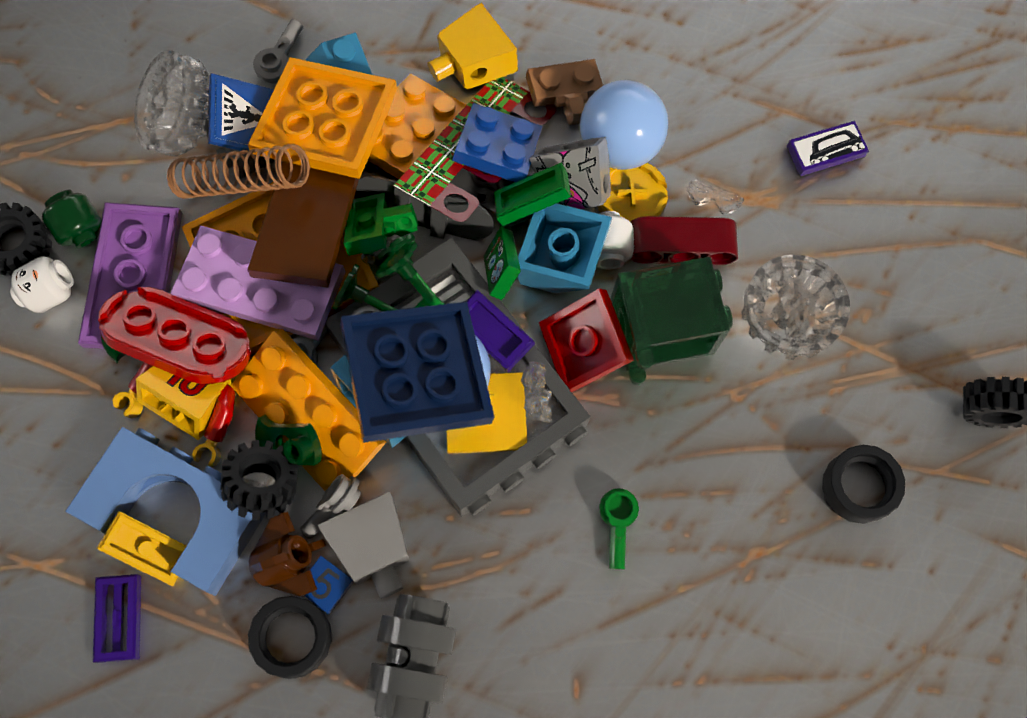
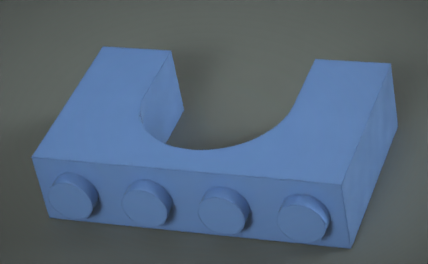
M121 427L65 512L105 534L117 512L120 511L128 515L140 496L150 488L166 482H179L191 486L199 499L200 521L197 530L171 572L203 591L216 596L263 520L265 513H260L259 520H252V512H247L245 518L238 516L239 507L231 511L227 507V500L224 502L222 500L220 490L221 473L207 465L201 471L190 465L193 458L175 447H172L167 452L156 446L160 439L149 432L138 428L136 433H133Z

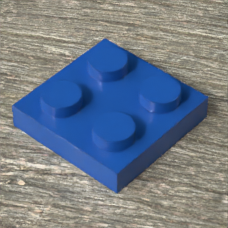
M473 102L452 161L513 182L527 178L531 165L530 157L534 155L543 126Z

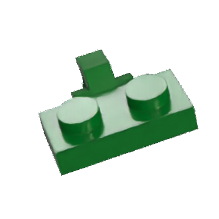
M385 193L353 199L344 234V246L348 256L360 253H374L379 249L386 248L387 236L391 237L396 234L401 237L417 231L418 221L412 203L389 208Z

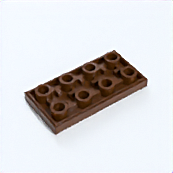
M283 162L282 173L285 179H287L290 172V163ZM293 164L290 183H294L298 179L301 165ZM310 168L307 182L302 187L273 190L248 266L250 277L328 288L359 179Z

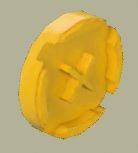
M646 163L640 167L628 170L610 168L611 195L603 205L597 206L600 213L615 211L620 214V217H624L630 222L639 217L661 216L667 205L668 192L666 180L656 167Z

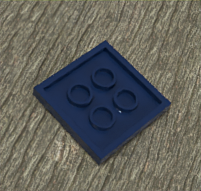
M467 302L341 316L340 325L363 443L492 424L495 416Z

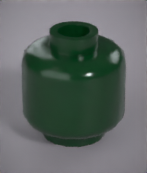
M64 190L46 200L44 203L46 208L42 213V220L59 245H75L77 249H80L97 239L95 233L100 228L102 220L85 194Z

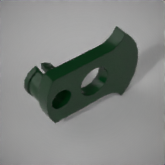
M266 415L258 418L255 427V440H259V447H265L266 441L273 442L274 450L280 445L283 446L285 457L294 465L314 466L321 462V444L311 423L277 424L272 422ZM283 435L286 436V437L289 439V440H287L284 444H283Z

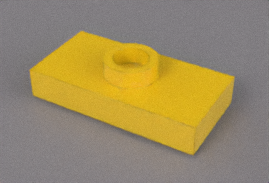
M118 511L96 549L173 587L179 576L172 573L171 570L183 553L186 545Z

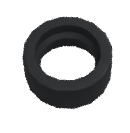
M862 444L846 449L829 462L823 474L822 489L827 503L837 515L849 522L866 524L888 516L899 507L905 495V477L900 464L890 453L877 446ZM866 462L875 467L882 476L885 484V495L877 505L871 507L859 506L852 502L845 494L841 483V475L844 469L851 463Z
M293 595L278 597L262 606L252 619L248 632L249 651L255 663L268 674L286 679L304 677L316 670L328 656L332 642L331 625L324 612L308 599ZM283 613H300L307 617L314 627L315 641L313 648L306 657L297 662L285 663L278 661L270 654L266 646L268 627L275 618Z

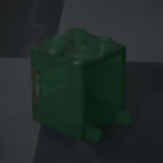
M711 257L618 273L610 300L634 361L625 365L630 381L634 385L644 383L646 379L645 370L650 369L652 366L715 354L733 325L732 313L728 305H723L720 294L723 289L720 271L713 268Z

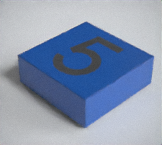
M320 556L310 569L318 590L304 596L330 615L354 581L324 557Z

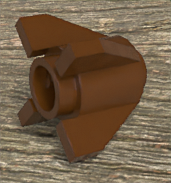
M287 511L269 520L255 548L250 553L249 570L253 578L262 586L301 597L318 590L311 571L304 572V570L311 562V552L325 547L326 544L324 539L308 544L299 535H289L295 529Z

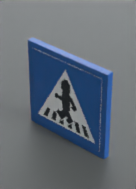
M211 73L209 76L208 144L239 151H250L248 143L274 89Z

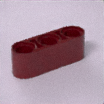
M646 216L631 220L634 228V252L631 260L635 263L727 265L738 260L736 222L732 219Z

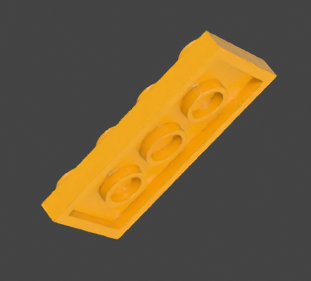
M283 329L273 330L231 384V387L258 417L266 415L272 422L277 424L311 423L321 444V462L314 466H302L324 491L329 488L331 483L340 474L348 478L351 476L356 478L387 443L385 440L363 443L356 408ZM283 435V444H284V443H285L287 440H289V439H288L286 436Z

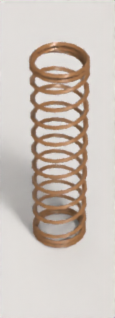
M288 144L282 147H265L261 150L256 148L250 151L242 150L240 152L219 153L218 155L210 154L208 156L202 155L175 159L168 168L167 181L171 191L183 199L247 193L250 191L293 189L302 187L307 182L310 165L305 151L300 146ZM289 148L295 150L301 160V172L294 183L289 182L293 172L292 159L287 151ZM272 153L276 156L275 168L278 176L276 180L271 173L269 161ZM283 153L287 155L290 162V172L287 179H285L282 173L281 158ZM261 154L266 159L268 170L266 181L260 175L258 160ZM250 155L255 160L257 172L255 182L250 178L249 164L247 162ZM239 157L244 161L246 174L244 184L239 179L240 174L237 164ZM228 158L233 161V171L236 178L234 185L229 181V169L226 164ZM218 159L223 163V174L226 180L223 186L219 183V171L216 165ZM208 160L212 163V174L215 181L213 187L209 184V171L206 166ZM198 161L202 164V176L205 182V186L203 189L201 188V171L196 164ZM180 162H184L182 166V179L188 191L191 192L190 194L182 191L175 180V169ZM187 164L192 166V178L196 185L194 190L189 187L185 179V167ZM270 178L274 182L272 185L268 184ZM259 179H260V181H261L262 184H263V185H261V186H258V185H257L258 182H259ZM248 182L251 183V187L246 186ZM238 183L240 184V186H242L240 188H236Z

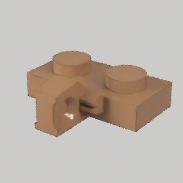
M595 59L529 68L525 76L534 107L555 104L556 107H563L569 126L580 124L581 114L585 106L584 103L587 102L596 90L603 86Z

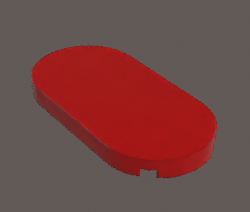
M137 287V292L130 293L124 290L108 298L99 310V329L107 345L116 351L185 380L198 384L221 383L238 375L249 362L251 354L249 339L245 329L239 322L190 301L173 296L163 290L153 287Z

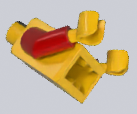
M143 362L128 384L130 390L117 393L112 400L113 406L121 410L130 401L129 407L124 411L125 417L131 419L138 417L143 410V406H145L198 441L204 435L207 438L205 443L199 444L193 450L192 456L194 461L199 462L203 451L210 449L212 458L208 466L213 468L220 462L221 453L216 446L218 442H223L234 412L235 391L231 387L232 378L216 384H198Z

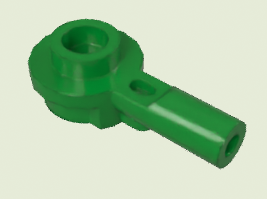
M621 488L612 489L604 494L600 500L599 513L602 520L610 526L609 569L625 570L626 527L636 520L639 506L635 496L628 490Z

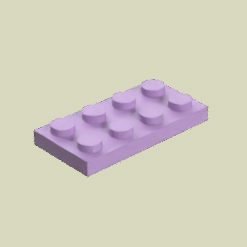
M200 226L172 288L171 295L207 309L276 329H283L286 332L319 341L346 272L343 265L335 263L328 288L253 278L249 275L248 266L257 241Z

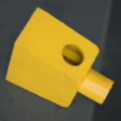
M482 3L477 4L439 32L437 38L440 56L427 62L429 71L435 81L439 82L454 74L463 88L471 89L518 71L517 48Z

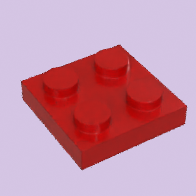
M597 289L538 322L557 374L571 392L634 361L608 292L605 289Z

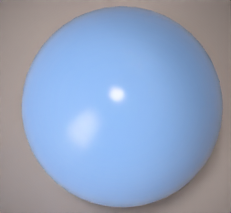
M632 80L610 82L596 90L586 102L580 120L582 140L606 137L610 168L619 170L637 168L653 159L664 145L668 133L667 111L660 97L648 86Z

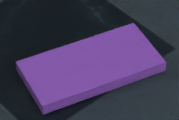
M105 202L78 344L81 347L104 349L99 329V310L112 295L127 290V293L137 292V287H153L169 293L182 219L180 208Z

